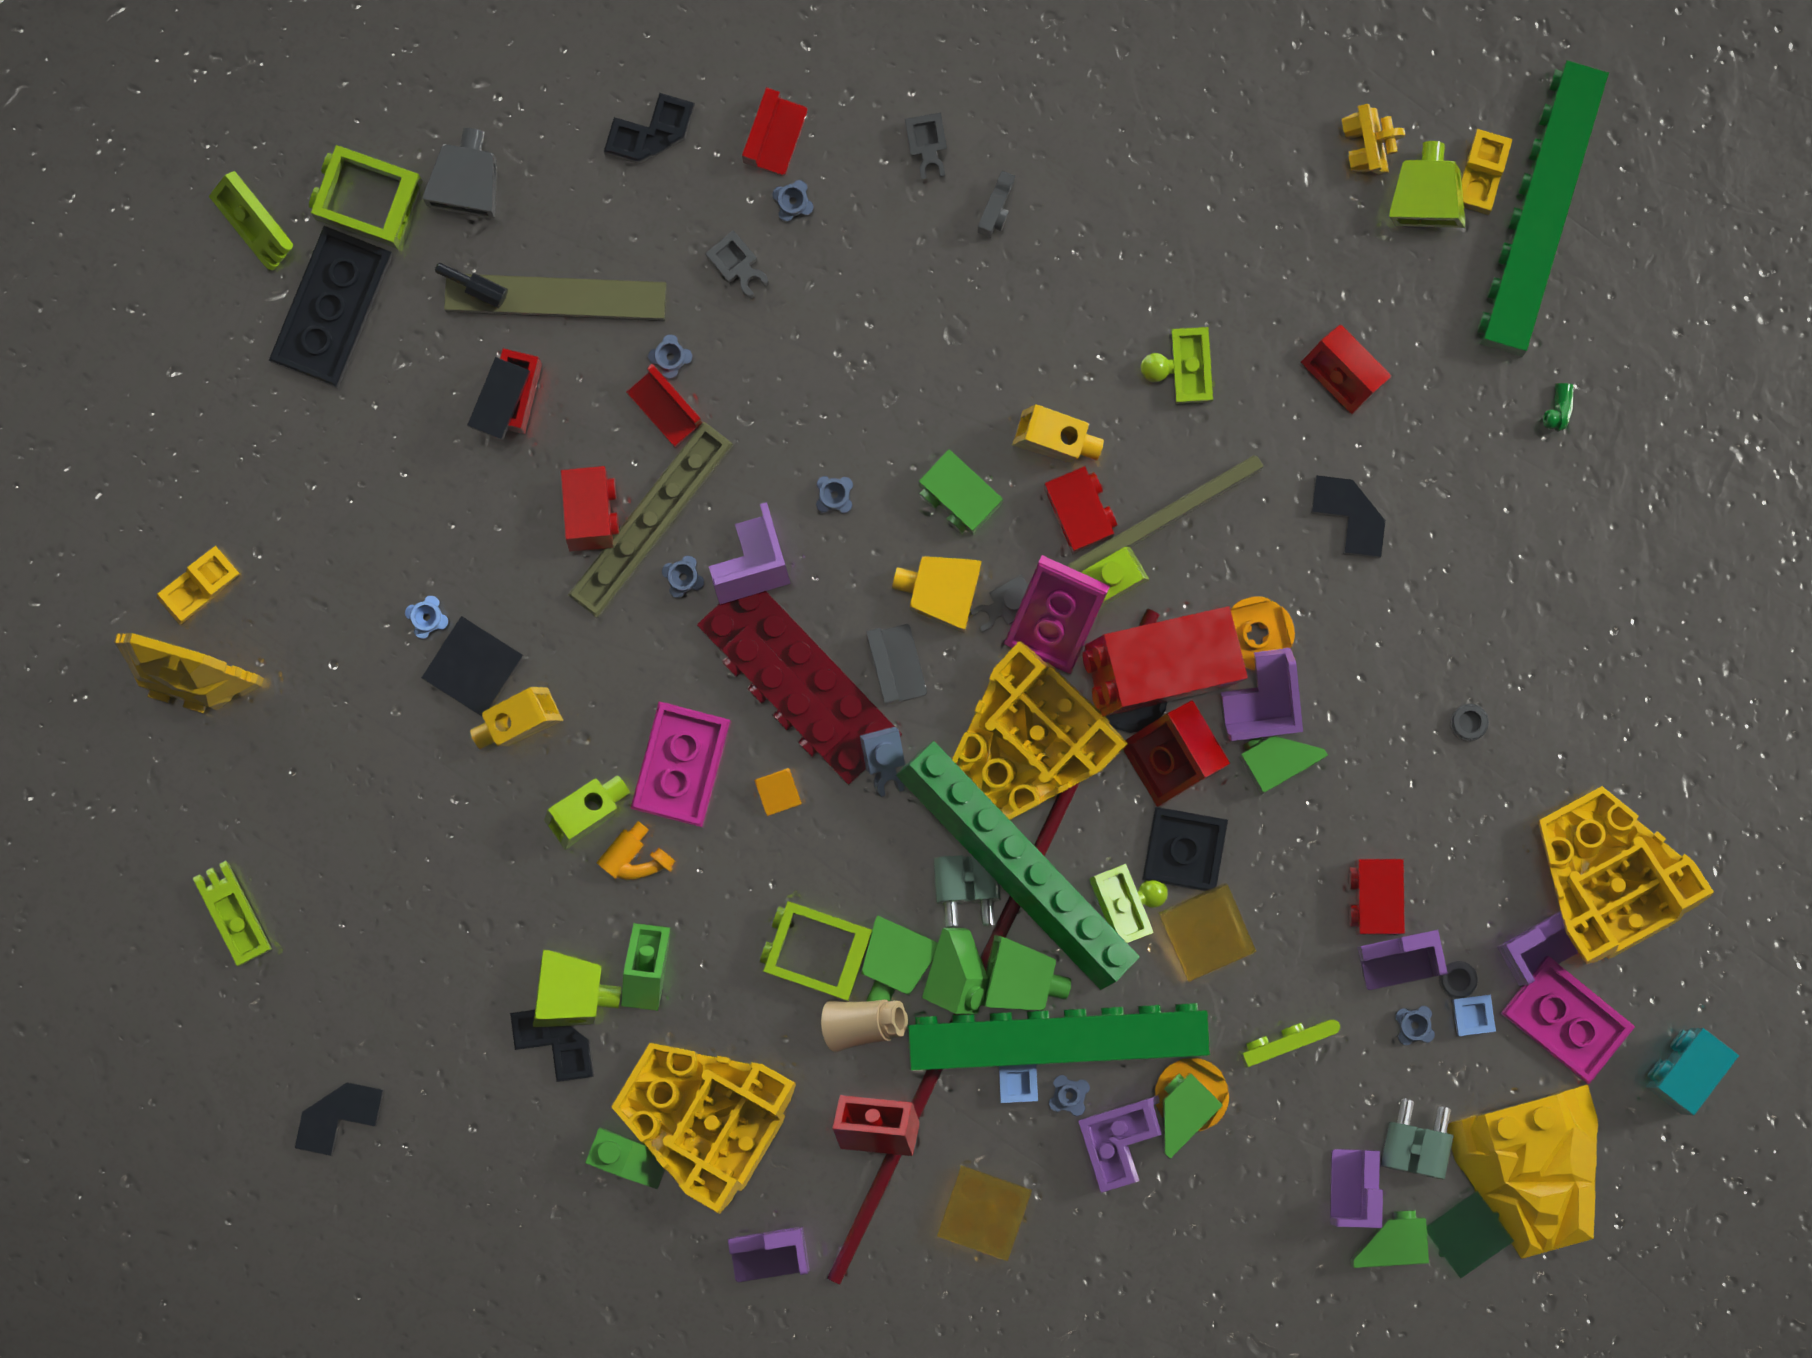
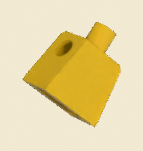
M1035 404L1022 411L1012 446L1061 461L1072 462L1077 460L1080 455L1098 460L1103 448L1104 439L1086 434L1089 423ZM1061 432L1067 436V444L1062 441Z
M922 556L918 572L899 567L896 568L892 589L912 593L911 611L965 633L982 561Z
M529 687L482 712L485 723L471 729L470 733L479 749L494 742L497 746H511L562 722L563 719L548 687ZM509 717H510V720H511V726H510V728L508 727V724H507V721H508V718H509Z

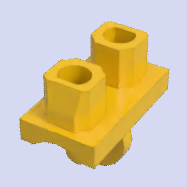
M1370 104L1358 106V112L1342 118V125L1346 138L1351 139L1359 136L1364 138L1365 148L1349 151L1348 157L1351 170L1355 172L1372 171L1380 175L1389 173L1384 143L1388 155L1397 153L1396 140L1404 138L1405 131L1404 128H1393L1391 116L1381 118V131L1377 108H1370Z

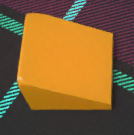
M790 768L754 780L767 816L802 805Z

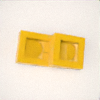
M1477 129L1461 178L1464 208L1486 215L1490 214L1513 139Z
M215 545L189 565L185 573L157 593L156 598L178 624L181 625L226 588L239 575V572Z

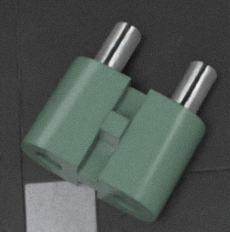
M963 855L934 858L937 904H944L945 926L947 928L958 927L957 904H962L963 902L981 903L982 925L986 927L988 925L989 927L995 925L994 902L1001 900L1000 884L973 856L963 857Z
M1402 1099L1397 1123L1389 1122L1380 1166L1445 1180L1454 1136L1446 1133L1451 1109L1445 1108L1441 1132L1439 1131L1444 1111L1443 1106L1438 1107L1434 1130L1417 1128L1410 1125L1414 1101L1410 1099L1403 1124L1407 1099Z

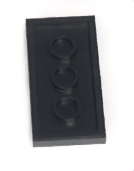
M323 226L269 361L338 389L393 253L335 229Z

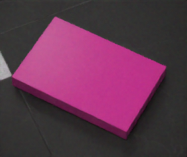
M1042 555L1004 641V645L1013 648L1021 641L1044 662H1048L1053 667L1071 674L1110 585Z
M659 701L630 809L703 828L731 720Z
M1546 956L1532 973L1535 981L1529 985H1523L1500 1014L1589 1085L1635 1026L1551 957Z

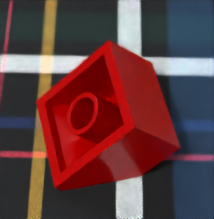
M1193 700L1168 712L1126 739L1127 745L1123 748L1157 807L1231 764Z

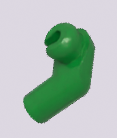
M1555 384L1554 410H1547L1544 413L1543 424L1545 428L1555 429L1557 432L1567 428L1573 410L1574 384Z

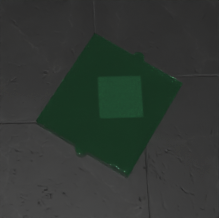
M1478 1190L1427 1225V1233L1439 1248V1256L1447 1259L1460 1279L1514 1242V1239L1498 1219L1499 1213L1492 1211Z

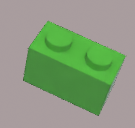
M950 449L919 480V486L923 489L919 495L934 509L940 505L950 515L946 520L961 534L967 530L971 535H974L1003 504V498Z

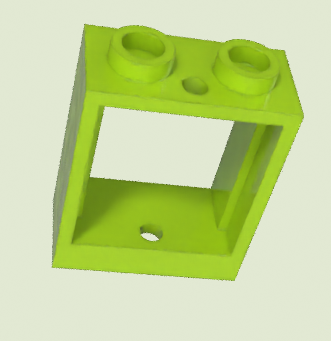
M336 145L333 154L327 153L324 159L321 173L325 174L320 188L315 187L311 194L309 208H312V216L317 221L398 249L423 180L418 173ZM344 161L400 180L383 229L327 209Z
M787 901L785 908L779 906L772 923V927L778 929L774 942L766 941L759 961L765 964L763 972L849 1001L871 938L872 930ZM794 914L855 934L837 987L776 966Z

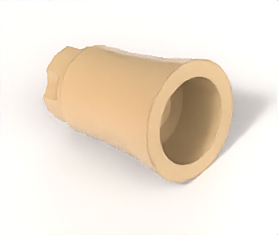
M829 1000L824 1005L822 1011V1033L829 1049L833 1052H839L854 1046L903 1037L905 1030L908 1029V1015L901 1001L848 1002Z

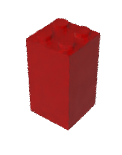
M1230 606L1103 634L1084 645L1083 663L1086 671L1092 675L1095 686L1092 688V699L1095 707L1101 710L1102 717L1226 689L1248 678Z

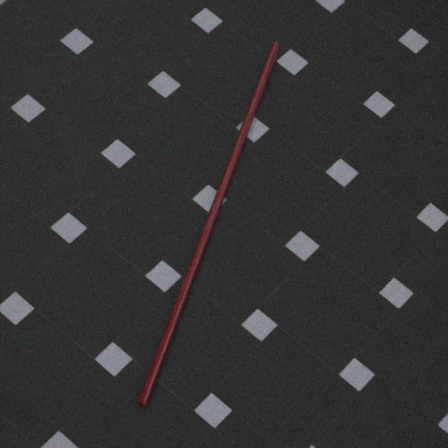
M1147 608L1139 626L1156 623L1160 614ZM1080 782L1057 795L1034 844L1044 857ZM1009 896L980 958L985 971L994 935L1007 937L1021 907L1011 896ZM943 1069L926 1070L911 1101L918 1119H920ZM885 1155L827 1279L839 1285L841 1284L902 1155Z

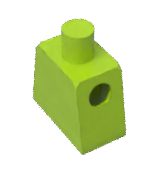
M1425 141L1423 142L1421 160H1405L1402 163L1389 217L1396 226L1465 228L1461 172L1454 161H1444V143Z
M1126 546L1081 572L1110 585L1101 608L1150 580L1133 550Z
M618 775L603 785L595 778L547 810L544 821L564 850H566L612 818L617 810L615 803L630 794L629 789ZM588 801L595 802L598 805V809L590 810L586 807L585 803Z
M543 949L533 1026L550 1027L594 1024L597 1006L619 1008L621 987L600 984L601 966L598 964Z

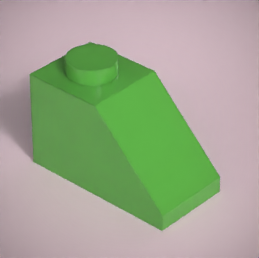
M1272 736L1267 740L1264 737H1260L1245 743L1243 747L1246 752L1242 753L1239 758L1262 795L1326 758L1328 754L1325 749Z
M633 923L623 973L621 1006L658 1011L664 983L670 936L669 927Z
M943 928L922 998L955 1014H978L985 998L988 977L971 931L966 928Z
M1179 1073L1164 1088L1168 1095L1163 1099V1153L1169 1159L1223 1106L1191 1073H1188L1185 1077Z
M603 1127L598 1129L585 1162L601 1170L658 1189L665 1169L644 1143Z
M1416 1210L1394 1211V1218L1384 1219L1382 1221V1228H1376L1350 1258L1351 1267L1429 1263L1426 1218L1416 1217Z

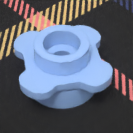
M427 596L424 601L416 605H409L405 610V616L412 621L415 627L414 634L418 638L425 639L430 632L436 629L443 630L448 625V618L442 615L438 607L440 602L435 596ZM425 614L430 615V619L428 621L423 619V616Z

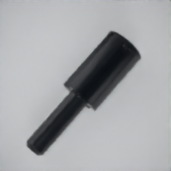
M438 263L435 267L437 274L465 286V293L498 309L506 299L507 288L476 273L469 277L442 263Z

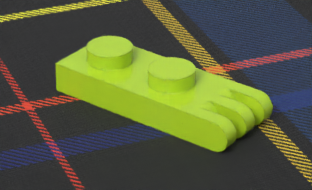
M235 171L226 174L211 192L209 198L268 270H275L286 254L293 248V243Z
M224 861L219 865L225 878L220 880L217 872L212 867L206 871L212 885L207 887L204 878L200 874L193 877V880L236 965L240 967L267 953L272 948L229 863Z
M1331 1019L1304 1029L1302 1023H1298L1282 1029L1283 1037L1269 1042L1267 1036L1246 1043L1248 1051L1240 1054L1245 1067H1250L1339 1032L1340 1024L1337 1020Z

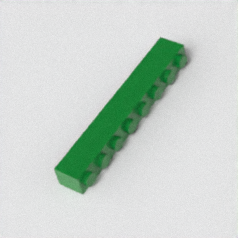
M1566 60L1561 70H1554L1549 85V90L1554 91L1551 105L1544 104L1538 123L1544 126L1541 139L1534 138L1528 159L1534 161L1530 174L1524 173L1518 190V194L1524 195L1520 209L1514 207L1509 220L1508 229L1514 230L1510 243H1503L1497 263L1503 265L1500 278L1493 277L1487 298L1493 299L1489 313L1483 311L1478 325L1477 333L1483 334L1480 345L1523 357L1528 350L1609 72Z
M935 741L919 751L896 774L898 779L1100 990L1117 982L1140 958Z
M1198 1003L1175 1004L1176 1011L1161 1012V1005L1138 1006V1013L1124 1014L1123 1007L1101 1008V1015L1087 1016L1086 1009L1064 1010V1017L1049 1018V1010L1027 1011V1019H1012V1012L989 1013L990 1021H975V1014L952 1015L953 1022L938 1023L937 1016L915 1017V1024L908 1025L907 1029L909 1070L1210 1055L1207 1010H1198Z

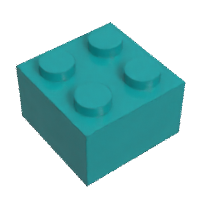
M1690 1028L1687 1032L1682 1030L1670 1045V1048L1674 1051L1665 1061L1660 1059L1647 1075L1651 1081L1646 1088L1681 1115H1695L1740 1056L1704 1028Z

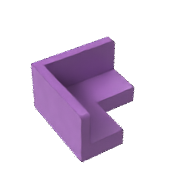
M767 502L760 504L763 516L735 524L744 556L709 566L719 604L791 584Z
M1291 648L1254 652L1257 687L1221 692L1224 727L1229 741L1303 732L1297 665Z
M1561 911L1497 947L1519 986L1529 985L1535 981L1532 973L1546 956L1551 957L1560 964L1579 953L1566 934Z
M1438 930L1357 947L1365 985L1368 990L1447 974Z
M1158 1095L1078 1121L1101 1193L1139 1181L1128 1145L1162 1135L1153 1106L1160 1103Z
M1332 1150L1331 1225L1336 1227L1382 1228L1383 1190L1379 1189L1380 1151Z
M803 1226L728 1239L729 1252L732 1255L735 1280L737 1282L794 1273L805 1275L810 1271Z

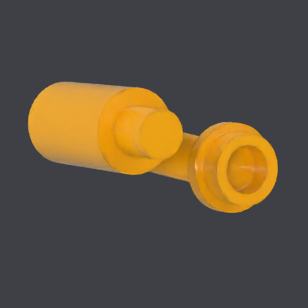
M637 821L629 832L626 829L622 830L596 863L615 879L636 880L657 873L665 868L671 872L673 870L672 866L676 861L661 848H658L655 853L651 852L649 854L654 858L653 860L637 865L629 864L644 846L640 841L649 831L647 827Z

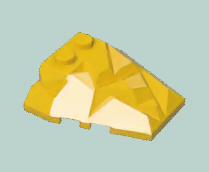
M117 633L114 643L126 660L139 687L149 690L148 698L169 703L170 697L184 701L183 708L204 714L206 707L217 710L230 702L234 695L242 697L260 688L264 680L258 674L245 671L237 666L226 665L227 662L206 654L138 634Z
M1019 641L994 667L989 677L990 682L982 700L978 701L974 710L976 713L967 732H964L952 760L1011 820L1079 782L1103 771L1127 745V742L1109 724V720L1106 717H1102L1100 711L1064 676Z
M1603 786L1549 814L1538 822L1566 934L1586 964L1598 962L1605 957L1608 959L1613 958L1678 922L1685 913L1699 906L1714 893L1691 858L1686 854L1683 856L1678 854L1665 843L1666 838L1658 831L1655 834L1637 820L1639 816Z
M649 1043L611 1108L636 1137L644 1143L687 1196L720 1214L730 1204L736 1192L742 1191L783 1124L785 1119L783 1113L791 1101L796 1083L763 1064L753 1062L748 1064L733 1061L727 1057H712L697 1054L691 1050Z
M1588 1084L1553 1093L1551 1096L1448 1123L1446 1133L1454 1135L1451 1152L1455 1163L1467 1176L1475 1188L1474 1191L1486 1204L1494 1216L1495 1222L1521 1259L1594 1239L1598 1118Z

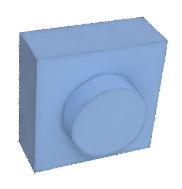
M1491 994L1452 999L1457 1036L1496 1032Z
M1036 1064L999 1066L1001 1103L1038 1101Z

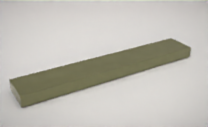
M480 275L508 289L506 299L498 309L465 293V286L446 278L444 305L446 312L665 321L666 282Z
M703 422L620 527L619 534L613 536V548L602 550L568 596L596 618H599L729 452L733 443L706 422Z
M1253 455L1066 566L1082 572L1125 546L1130 548L1261 472L1264 467L1258 456Z

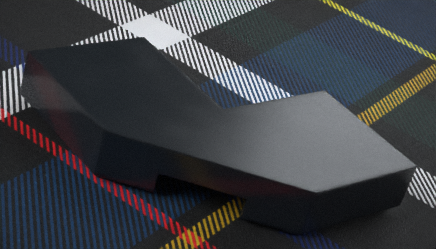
M659 93L649 127L614 117L604 148V154L641 164L684 141L695 103Z
M1316 475L1311 513L1348 518L1344 554L1381 558L1386 520L1354 480Z
M535 1010L510 1013L515 1050L552 1045L556 1082L594 1077L590 1040L572 1026L534 1027Z
M346 1082L302 1111L295 1149L333 1156L340 1119L376 1127L384 1090Z

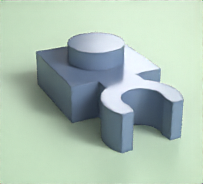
M891 727L861 735L860 740L866 770L869 774L877 773L874 778L875 790L881 797L885 796V783L889 780H894L897 790L899 792L904 791L905 785L896 776L897 772L895 769L905 765L899 730L896 727Z

